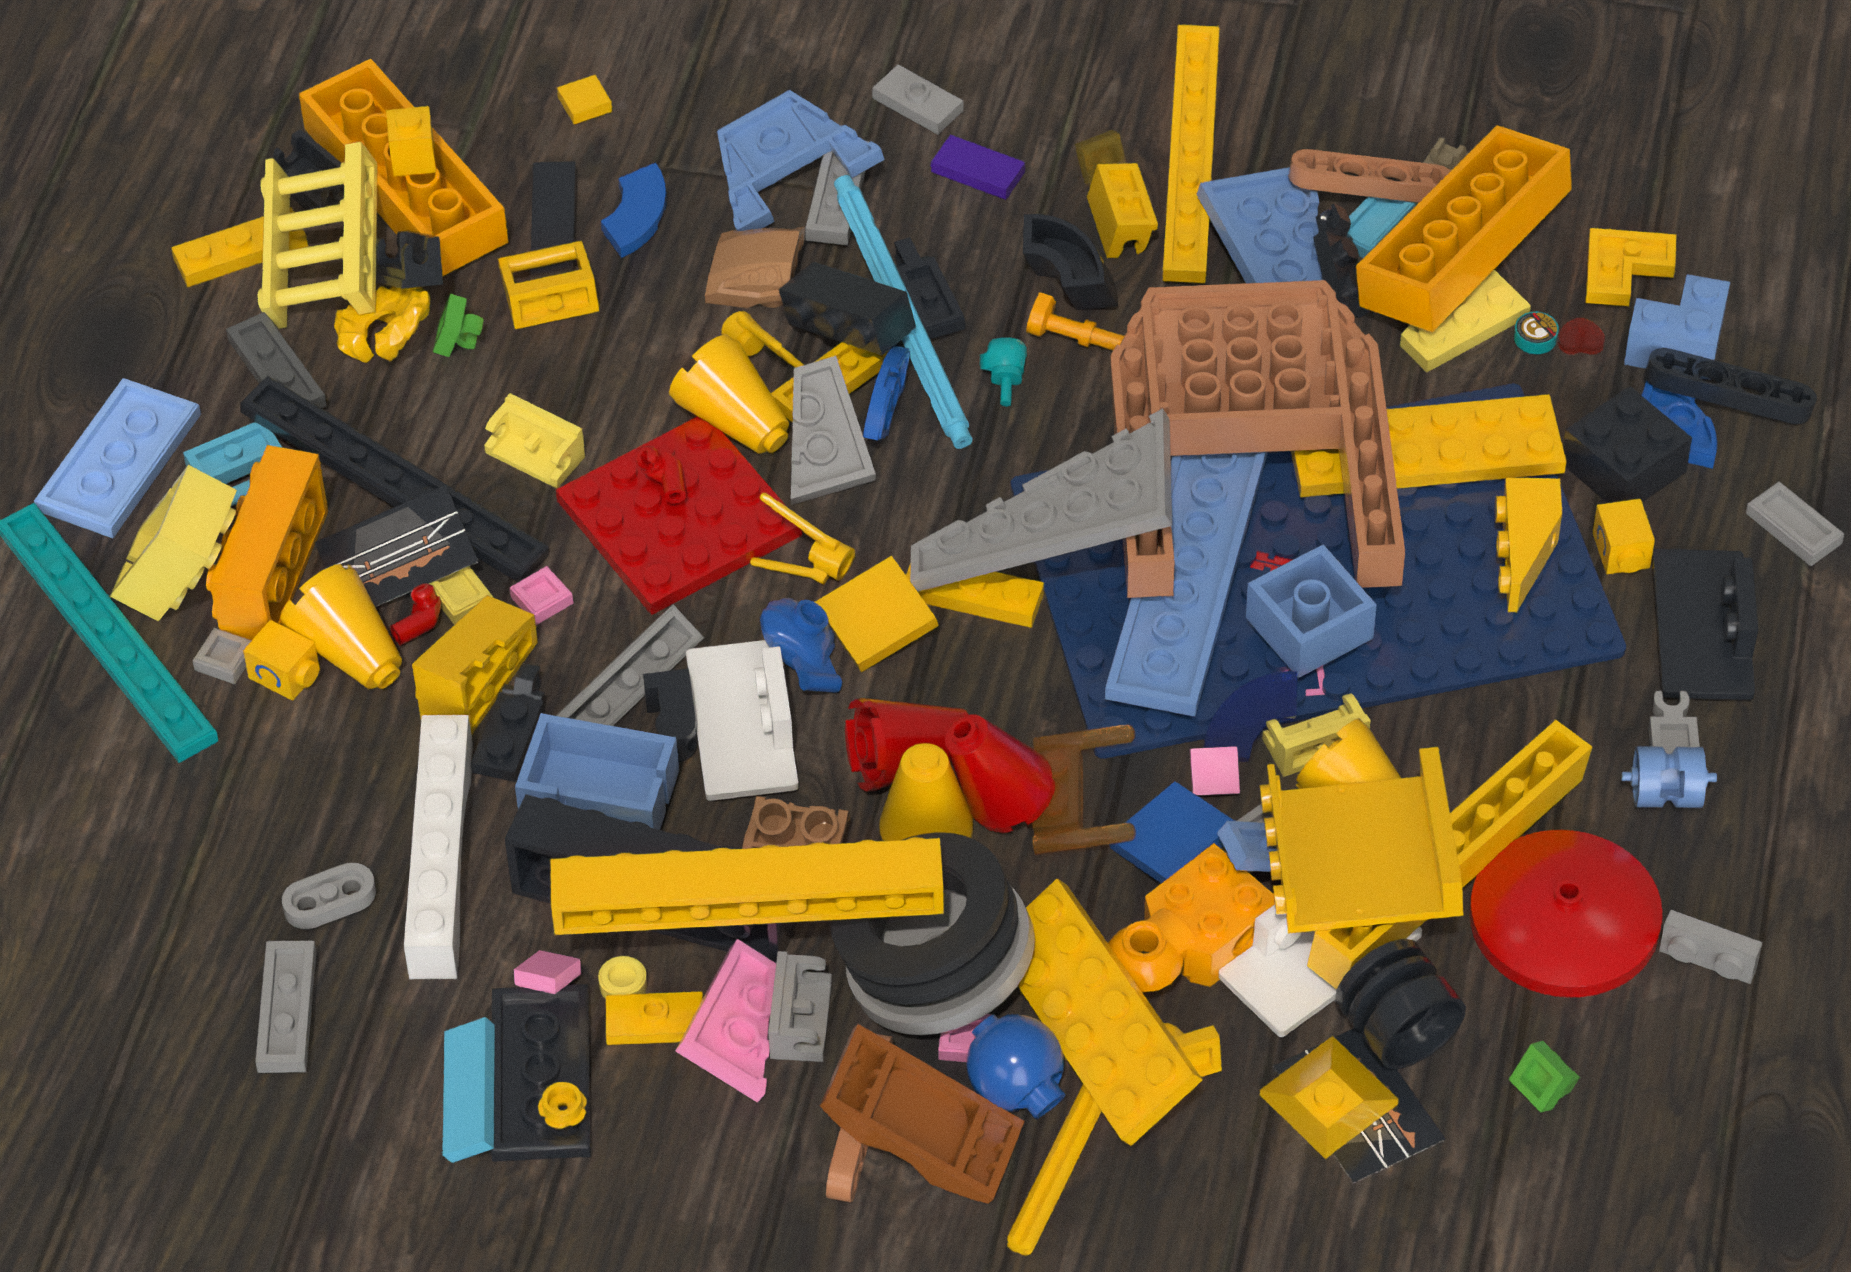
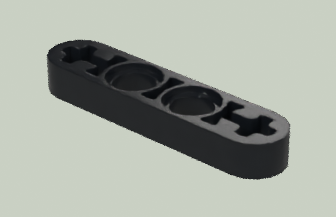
M1658 348L1652 351L1644 371L1648 383L1661 390L1792 424H1802L1809 421L1817 401V395L1814 390L1803 383L1669 348ZM1699 377H1707L1713 379L1716 382H1718V384L1706 382ZM1742 388L1753 389L1761 395L1751 394Z

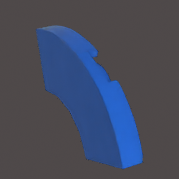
M656 163L618 178L622 202L614 213L601 220L602 232L621 258L639 249L655 234L663 212L666 210L665 182L661 170Z
M893 346L887 353L873 389L863 433L864 438L880 440L889 435L894 409L905 387L911 352L909 348Z
M1646 381L1642 396L1692 437L1688 463L1713 469L1717 451V437L1711 418L1706 417L1703 411L1695 404V398L1661 390Z

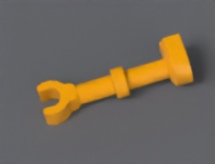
M1040 292L1032 307L1026 328V333L1041 337L1047 330L1077 339L1079 345L1088 348L1093 344L1114 350L1116 345H1120L1124 338L1123 335L1097 328V323L1085 320L1084 323L1055 315L1056 301L1053 296Z

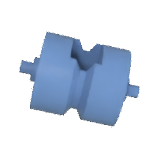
M1636 746L1633 756V767H1631L1630 772H1622L1621 780L1630 781L1631 786H1633L1635 807H1663L1667 800H1671L1676 808H1702L1708 782H1716L1717 774L1708 773L1703 747H1675L1671 754H1667L1662 746Z

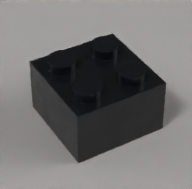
M1628 386L1565 429L1563 450L1566 458V468L1607 503L1641 499L1644 502L1687 472L1692 437L1631 386Z

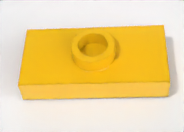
M702 992L606 995L607 1045L680 1042L703 1000Z

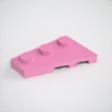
M737 939L726 954L676 1052L758 1103L766 1091L767 1079L763 1078L765 1060L769 1057L770 1050L767 1035L776 963Z

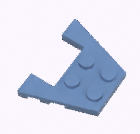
M791 90L717 130L736 231L764 228L775 222L771 211L757 192L776 183L801 167L810 164L823 156V154L833 151L851 178L885 160L877 144L872 141L867 143L858 137L855 130L847 125L840 126L829 119L826 112Z

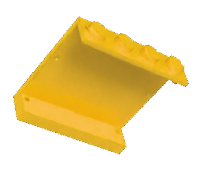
M1438 747L1419 749V777L1281 791L1280 776L1276 775L1274 764L1267 765L1269 784L1260 785L1262 813H1272V817L1264 818L1267 847L1276 846L1277 851H1269L1271 880H1281V885L1273 886L1276 915L1286 914L1288 933L1463 916L1462 879Z

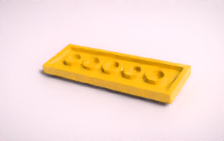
M1550 394L1386 409L1397 488L1565 473L1566 458ZM1339 449L1291 451L1300 497L1344 493Z
M1056 879L1026 907L1033 923L1035 942L1031 962L1018 987L1042 1023L1055 1034L1064 1056L1120 1139L1132 1146L1203 1079L1068 885Z

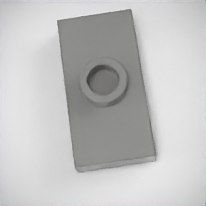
M900 65L892 69L872 88L873 99L937 135L964 111V101Z

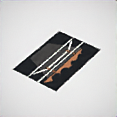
M446 485L315 542L325 569L341 564L347 570L349 564L357 571L375 607L411 592L418 585L429 584L478 562Z
M1353 1028L1334 1037L1399 1099L1398 1105L1333 1153L1353 1183L1446 1140L1398 1070L1386 1068L1364 1040V1032ZM1321 1044L1273 1065L1274 1069L1281 1075Z

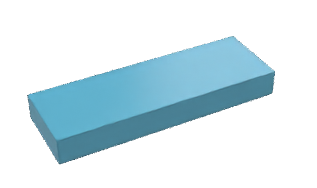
M486 1017L444 1031L443 1156L452 1163L494 1149L495 1025Z

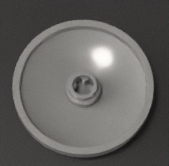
M948 889L943 890L944 914L890 917L884 927L882 941L897 946L922 944L940 936L959 918L965 908L967 895ZM1013 889L1018 906V920L1012 941L998 963L981 979L964 990L940 1000L919 1004H899L881 1000L864 991L855 982L846 967L849 986L862 1010L869 1018L887 1029L913 1035H928L954 1030L970 1024L991 1012L1018 986L1032 959L1035 942L1034 927L1020 896Z

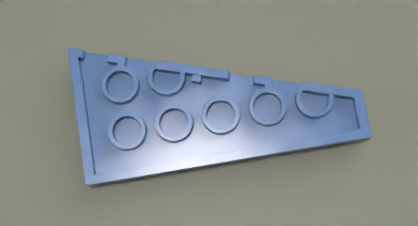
M1290 167L1208 181L1199 185L1196 195L1246 283L1323 280L1313 237L1319 231L1316 222L1319 205L1318 191L1294 185L1288 177Z

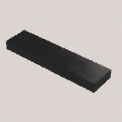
M575 161L533 162L531 251L575 242ZM574 260L530 269V280L574 271Z

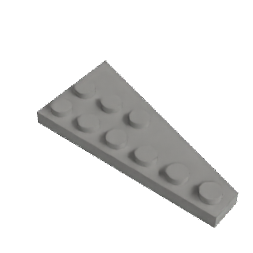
M1162 408L1149 416L1151 422L1132 433H1129L1126 428L1113 435L1112 439L1114 442L1093 454L1083 451L1023 484L1025 491L1004 502L999 497L986 504L987 512L966 523L957 520L911 545L910 582L917 591H922L1172 526L1170 419Z

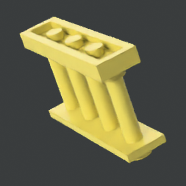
M362 142L345 145V162H342L339 168L291 177L287 176L274 158L267 159L265 161V177L261 179V192L264 198L262 289L258 291V304L262 313L265 312L279 329L287 328V306L342 296L344 300H348L358 314L375 312L376 160ZM344 184V199L340 201V204L289 214L290 194ZM344 222V236L340 237L339 242L289 251V231ZM343 259V274H340L338 279L288 288V268Z

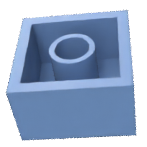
M1321 545L1249 582L1246 618L1292 672L1300 678L1372 640L1374 637L1377 604L1324 545Z

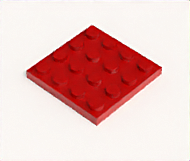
M699 417L691 419L556 489L557 502L651 615L748 565L751 558H761L803 535L802 529L760 500V494L767 493L785 505L726 435ZM646 446H653L656 450H662L673 455L681 462L686 489V498L682 502L674 504L667 502L664 499L662 483L642 472L636 463V456L640 449Z

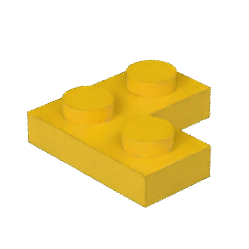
M1590 228L1586 303L1629 306L1631 275L1674 278L1676 234Z

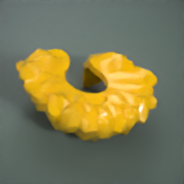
M380 286L376 290L375 312L358 314L352 305H348L347 309L337 310L334 328L338 335L336 342L338 349L350 357L368 363L374 354L371 352L366 341L367 329L374 320L378 319L388 324L383 330L375 333V351L378 356L391 362L393 358L397 357L399 350L404 347L406 341L415 334L419 321L428 316L430 310L428 291L421 287L402 289L392 286L390 289Z

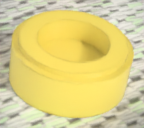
M617 956L606 961L600 968L598 975L599 988L605 999L606 995L645 994L647 975L645 967L639 960L630 956Z

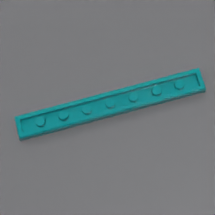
M32 503L0 520L1 538L177 762L180 763L218 742L217 732L37 505Z

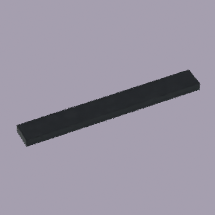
M269 376L240 402V413L302 451L319 454L320 462L394 507L446 485L476 557L516 582H520L530 576L549 556V546Z

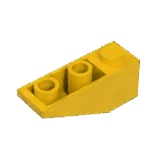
M1506 478L1504 495L1495 497V523H1503V531L1497 532L1496 552L1497 558H1505V566H1499L1498 590L1499 593L1507 594L1508 612L1518 611L1558 543L1562 519L1560 479Z

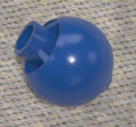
M993 1014L974 1028L972 1034L975 1036V1039L971 1042L967 1052L966 1068L970 1083L977 1094L1008 1112H1017L1020 1108H1026L1035 1119L1042 1117L1062 1101L1066 1094L1058 1084L1064 1071V1056L1057 1037L1049 1027L1039 1020L1026 1015L1010 1014L998 1019Z

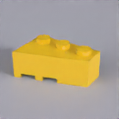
M486 595L412 664L416 686L415 696L418 699L421 720L422 715H469L472 736L496 702L503 686L509 684L521 667L522 662L526 660L538 643L534 614Z

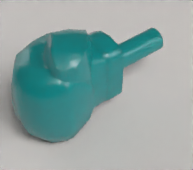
M994 338L989 342L987 351L980 354V369L991 371L992 383L1001 385L1000 404L1005 407L1011 405L1012 385H1019L1022 382L1025 359L1027 357L1025 343L1017 338Z

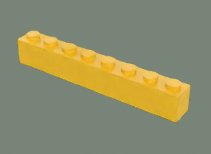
M1555 720L1450 813L1462 888L1513 840L1519 838L1582 781L1592 746L1559 721ZM1427 919L1318 930L1314 934L1307 966L1337 989L1343 977L1356 962L1387 942L1406 939Z
M913 837L906 840L879 842L862 840L857 843L842 844L818 842L805 846L779 847L776 845H766L761 848H716L712 851L693 852L671 850L656 854L634 855L631 853H620L615 856L600 857L577 855L563 859H551V910L555 935L944 914L940 838L924 839Z

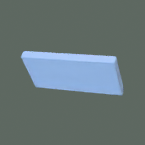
M123 378L38 494L34 503L43 514L114 538L200 417L199 404Z

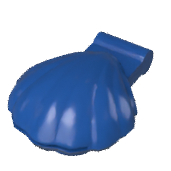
M783 598L777 601H770L760 616L761 630L769 648L780 646L782 661L796 670L799 686L802 690L839 692L842 680L836 674L829 657L835 648V633L829 626L828 616L823 608L810 600L797 601L793 598Z

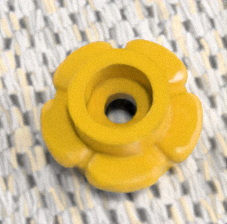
M557 1082L550 1085L544 1091L538 1104L539 1114L545 1117L547 1125L556 1129H563L570 1125L575 1126L583 1120L586 1115L584 1107L587 1101L584 1094L575 1085L568 1082ZM561 1106H567V1107H568V1108H567L566 1110H564V1111H561V1110L558 1109V1108L561 1107Z

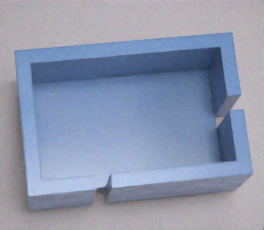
M541 713L515 785L518 809L525 794L538 798H553L564 805L583 810H597L606 816L628 822H642L651 828L660 830L666 813L665 803L669 804L679 773L676 737Z

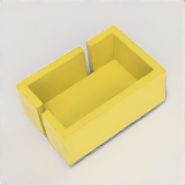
M188 465L174 482L172 488L168 490L140 526L126 558L134 563L132 565L126 561L123 565L110 597L156 621H159L169 608L177 610L188 588L193 590L201 578L204 568L210 569L222 547L221 544L216 542L219 532L224 534L227 531L236 513V510L230 506L237 490Z

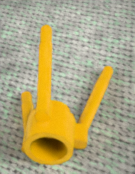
M738 311L729 316L723 323L721 334H727L730 338L733 336L739 341L747 356L757 354L765 345L794 368L804 365L782 347L779 341L763 330L749 313Z
M767 493L760 494L761 501L815 540L808 555V561L814 563V567L809 568L756 557L751 558L750 564L767 570L808 577L823 585L829 576L838 581L843 579L853 563L855 549L826 535Z

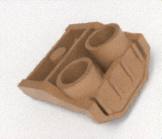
M805 227L795 229L759 228L743 231L732 230L722 233L717 243L708 277L705 303L749 308L757 304L770 308L782 306L783 303L778 289L795 276L794 270L798 265V252L802 249L805 241Z
M756 796L742 849L761 848L766 845H776L779 847L805 846L818 842L842 844L847 822L850 819L849 811L839 809L837 815L836 810H830L823 806H810V808L795 806L794 803L790 802L786 804L779 799H766V797Z

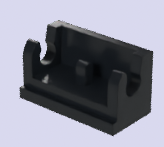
M301 129L291 135L293 149L288 157L285 158L284 152L278 147L273 153V158L288 177L339 168L341 166V162ZM344 184L290 194V197L306 210L338 205L344 199Z
M410 230L398 231L396 240L398 253L393 258L387 257L385 253V240L382 238L376 240V283L402 289L443 284L439 236Z

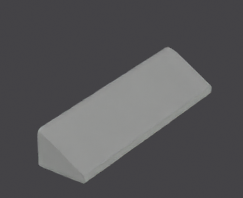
M672 605L556 716L613 726L645 695L643 674L670 671L686 656V651L693 649L704 637Z

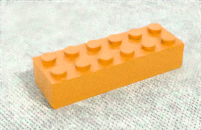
M372 59L362 62L299 93L304 129L319 145L342 163L345 162V145L362 142L376 160L377 213L396 235L398 231L410 230L440 237L442 276L508 243L504 207L433 127L436 172L393 176L386 110L413 108L414 106Z
M1497 125L1356 265L1360 307L1433 332L1572 190L1570 149Z

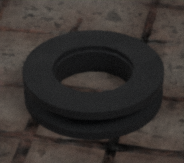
M927 833L909 837L924 839L940 838L943 890L948 889L967 895L965 908L959 918L940 936L922 944L897 946L882 941L883 930L890 917L831 920V934L834 944L852 978L864 991L881 1000L899 1004H919L940 1000L974 984L987 974L1004 955L1012 941L1017 926V900L995 855L982 843L972 838L954 833Z

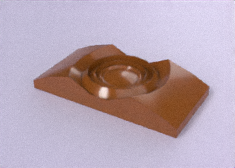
M859 1024L851 1032L820 1104V1107L831 1119L859 1143L897 1155L909 1162L931 1185L987 1204L995 1197L1025 1122Z

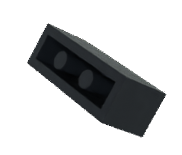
M816 262L810 263L778 289L784 307V315L789 325L879 355L885 354L916 328L906 291Z

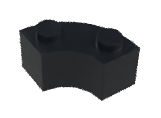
M1024 214L1022 253L1037 276L1053 277L1061 281L1062 288L1076 310L1118 306V295L1114 279L1096 247L1083 231L1075 225L1054 216Z

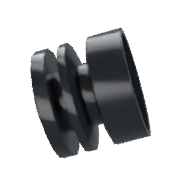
M1404 938L1387 942L1356 962L1341 980L1335 996L1336 1004L1349 1017L1350 1022L1357 1031L1364 1032V1040L1385 1067L1391 1069L1409 1067L1431 1056L1457 1032L1465 1018L1466 1012L1464 1002L1443 976H1437L1436 967L1426 957L1414 940Z

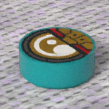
M1525 313L1516 321L1514 341L1521 350L1527 353H1547L1557 343L1558 324L1553 317L1546 313Z

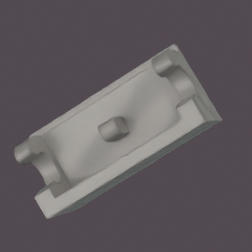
M778 951L768 1031L770 1059L823 1062L832 986V974L819 972L820 970H825V959L816 956L788 955L787 952ZM808 969H813V970H816V971H818V972H809V971H806V970H808Z

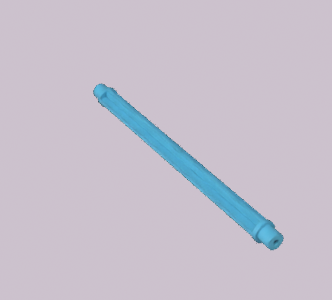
M841 176L834 182L838 193V203L852 232L855 234L858 246L875 282L907 292L916 328L902 339L905 348H909V351H911L910 359L926 393L929 395L932 407L945 435L951 438L955 448H965L972 442V437L968 430L969 422L883 237L874 223V218L860 188L855 186L851 176Z

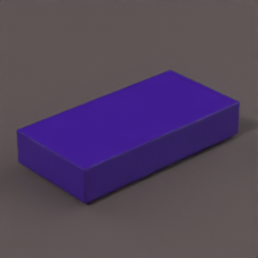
M950 135L931 161V172L1006 200L1024 175L1025 162Z

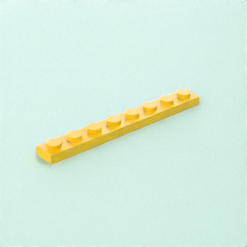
M1178 25L1163 281L1206 283L1209 216L1196 194L1200 183L1211 181L1219 44V27Z

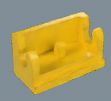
M1097 164L1087 199L1107 258H1118L1123 251L1124 243L1129 240H1137L1134 243L1136 254H1140L1146 249L1151 232L1157 229L1158 222L1138 164Z

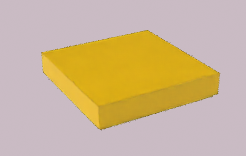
M892 556L815 601L826 612L829 626L860 672L865 671L939 626L934 614Z

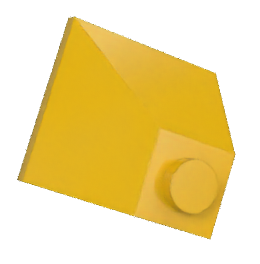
M1333 1036L1260 1089V1096L1325 1159L1398 1105L1399 1101L1385 1085Z

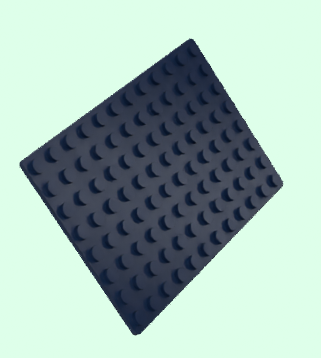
M1507 384L1389 406L1386 409L1525 397L1518 384ZM1273 451L1267 454L1196 716L1105 699V687L1131 598L1127 597L1123 539L1034 561L1039 580L1044 583L1046 603L1095 756L1101 759L1267 727L1266 721L1276 719L1279 724L1315 718L1338 710L1339 706L1344 705L1342 696L1350 693L1355 696L1361 708H1367L1618 659L1625 655L1626 643L1562 486V519L1558 543L1518 611L1508 612L1507 594L1499 593L1498 590L1499 566H1505V558H1497L1496 543L1497 532L1503 531V523H1495V497L1504 495L1506 478L1397 488L1405 546L1402 586L1362 588L1377 604L1374 637L1372 640L1323 665L1325 677L1322 683V690L1324 695L1306 696L1307 689H1320L1316 669L1300 678L1292 670H1289L1291 681L1282 684L1280 673L1288 670L1289 667L1246 618L1248 583L1267 574L1271 569L1266 566L1264 570L1250 568L1254 561H1256L1257 551L1269 553L1268 558L1273 560L1275 555L1282 558L1296 559L1324 545L1355 580L1345 493L1300 497L1291 451ZM1049 470L1013 477L1011 480L1013 497L1025 491L1023 484ZM1549 474V475H1538V476H1527V477H1516V478H1553V479H1558V476H1557V474Z

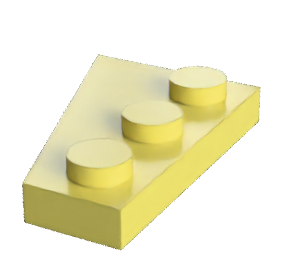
M1493 270L1433 332L1410 324L1401 334L1400 346L1426 372H1429L1515 325L1520 316L1530 312L1531 305Z

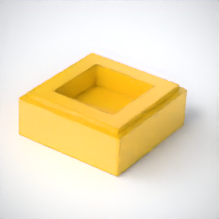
M596 75L557 87L558 99L574 125L612 112L611 100Z

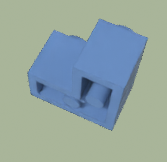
M1687 274L1680 306L1636 298L1624 365L1646 368L1651 352L1658 348L1674 349L1715 360L1730 282ZM1699 377L1701 379L1711 380L1707 377Z

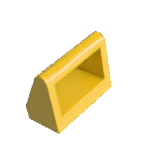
M582 241L498 258V265L515 329L599 312L594 276ZM574 259L577 260L579 267L577 271L516 284L511 274Z

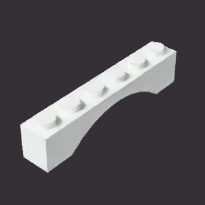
M422 715L404 938L409 979H457L462 835L466 801L471 786V761L473 759L469 715Z

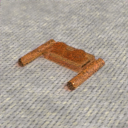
M1125 724L1042 736L1033 739L1034 750L1041 753L1048 760L1053 769L1052 778L1055 780V792L1049 806L1033 822L1034 836L1032 841L1035 854L1128 842L1135 838L1136 829L1129 822L1083 829V756L1081 750L1130 743L1135 738V730L1131 725Z

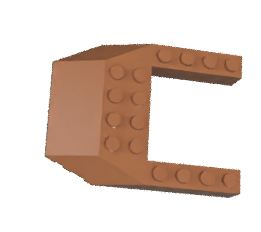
M1325 280L1148 288L1141 301L1139 312L1133 315L1127 325L1126 335L1120 345L1117 344L1110 355L1114 435L1126 428L1129 433H1132L1151 422L1149 418L1151 414L1163 408L1170 419V456L1339 449L1355 581L1362 588L1402 586L1405 546L1378 344L1370 334L1365 335L1355 324V316L1346 305L1341 304L1336 299V293ZM1171 526L1123 538L1127 597L1173 596L1174 551Z

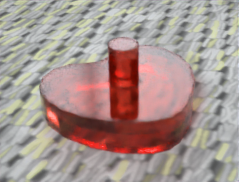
M1575 318L1566 323L1560 330L1558 337L1559 348L1566 354L1584 352L1589 355H1596L1603 350L1605 341L1604 333L1599 326L1585 318Z

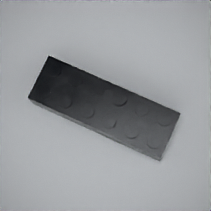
M525 794L505 836L512 893L551 904V859H563L577 855L600 857L615 856L620 853L637 855L664 853L671 850L693 852L712 851L716 848L736 849L732 846H717L702 842L687 834H673L654 829L642 822H628L609 817L597 810H583L564 805L553 798H538ZM798 922L656 929L648 931L728 952L738 939L776 963L778 951H786Z

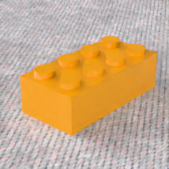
M267 445L261 461H256L253 464L250 473V487L246 496L241 495L238 499L235 513L236 520L232 529H227L221 542L220 558L218 563L213 564L208 570L206 588L208 591H211L213 598L212 617L217 619L220 630L253 640L270 620L282 625L280 617L284 606L289 600H293L328 514L319 454Z

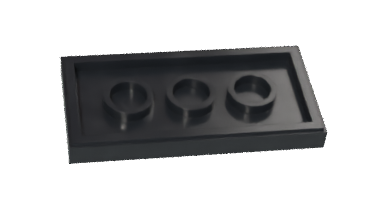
M588 984L566 985L556 994L524 987L492 988V1023L495 1025L494 1149H491L492 1162L591 1157ZM557 1082H568L575 1085L584 1094L587 1101L584 1107L586 1115L579 1124L575 1126L570 1125L563 1129H556L546 1124L545 1117L539 1114L538 1104L544 1091L550 1085ZM561 1106V1107H559L558 1109L561 1110V1111H564V1110H566L568 1107H567V1106Z

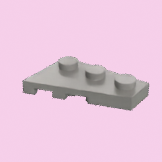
M830 357L794 368L791 505L875 481L876 473L837 357Z

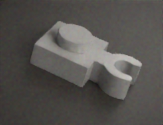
M1656 691L1654 695L1652 711L1655 717H1650L1649 742L1650 746H1662L1667 754H1671L1675 747H1700L1697 717H1686L1690 701L1686 691H1680L1679 703L1675 706L1667 705L1663 701L1662 691Z

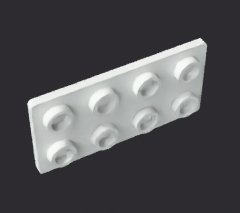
M765 640L688 649L686 651V658L690 674L706 799L712 801L797 790L798 777L793 751L792 722L780 646L769 648Z
M1274 905L1255 918L1253 946L1219 970V979L1279 1037H1284L1333 1002L1337 989L1307 966L1316 931L1288 933L1286 914L1276 915ZM1419 926L1406 939L1414 940L1415 942L1420 939L1422 935L1421 927Z

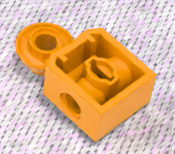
M1213 843L1145 896L1144 921H1137L1119 930L1108 944L1142 993L1158 991L1172 984L1180 973L1192 983L1211 987L1220 980L1219 970L1253 946L1255 918L1275 905L1274 894L1249 872L1236 870L1228 855Z

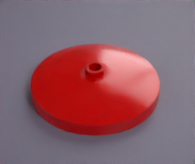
M1548 830L1528 834L1513 840L1477 874L1471 894L1469 916L1474 939L1482 954L1495 969L1509 980L1541 994L1568 998L1586 997L1618 988L1634 978L1646 966L1654 954L1659 941L1662 925V903L1657 886L1649 872L1632 854L1622 847L1602 837L1585 832Z

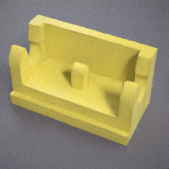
M511 393L505 398L503 405L494 413L485 427L486 430L494 433L484 445L486 454L557 489L585 458L582 428Z
M1352 693L1342 696L1344 705L1339 706L1338 710L1282 728L1276 719L1266 721L1269 730L1263 731L1262 739L1283 777L1300 772L1324 744L1329 747L1335 741L1341 739L1336 733L1351 721L1360 718L1370 729L1371 721L1368 715L1363 712Z

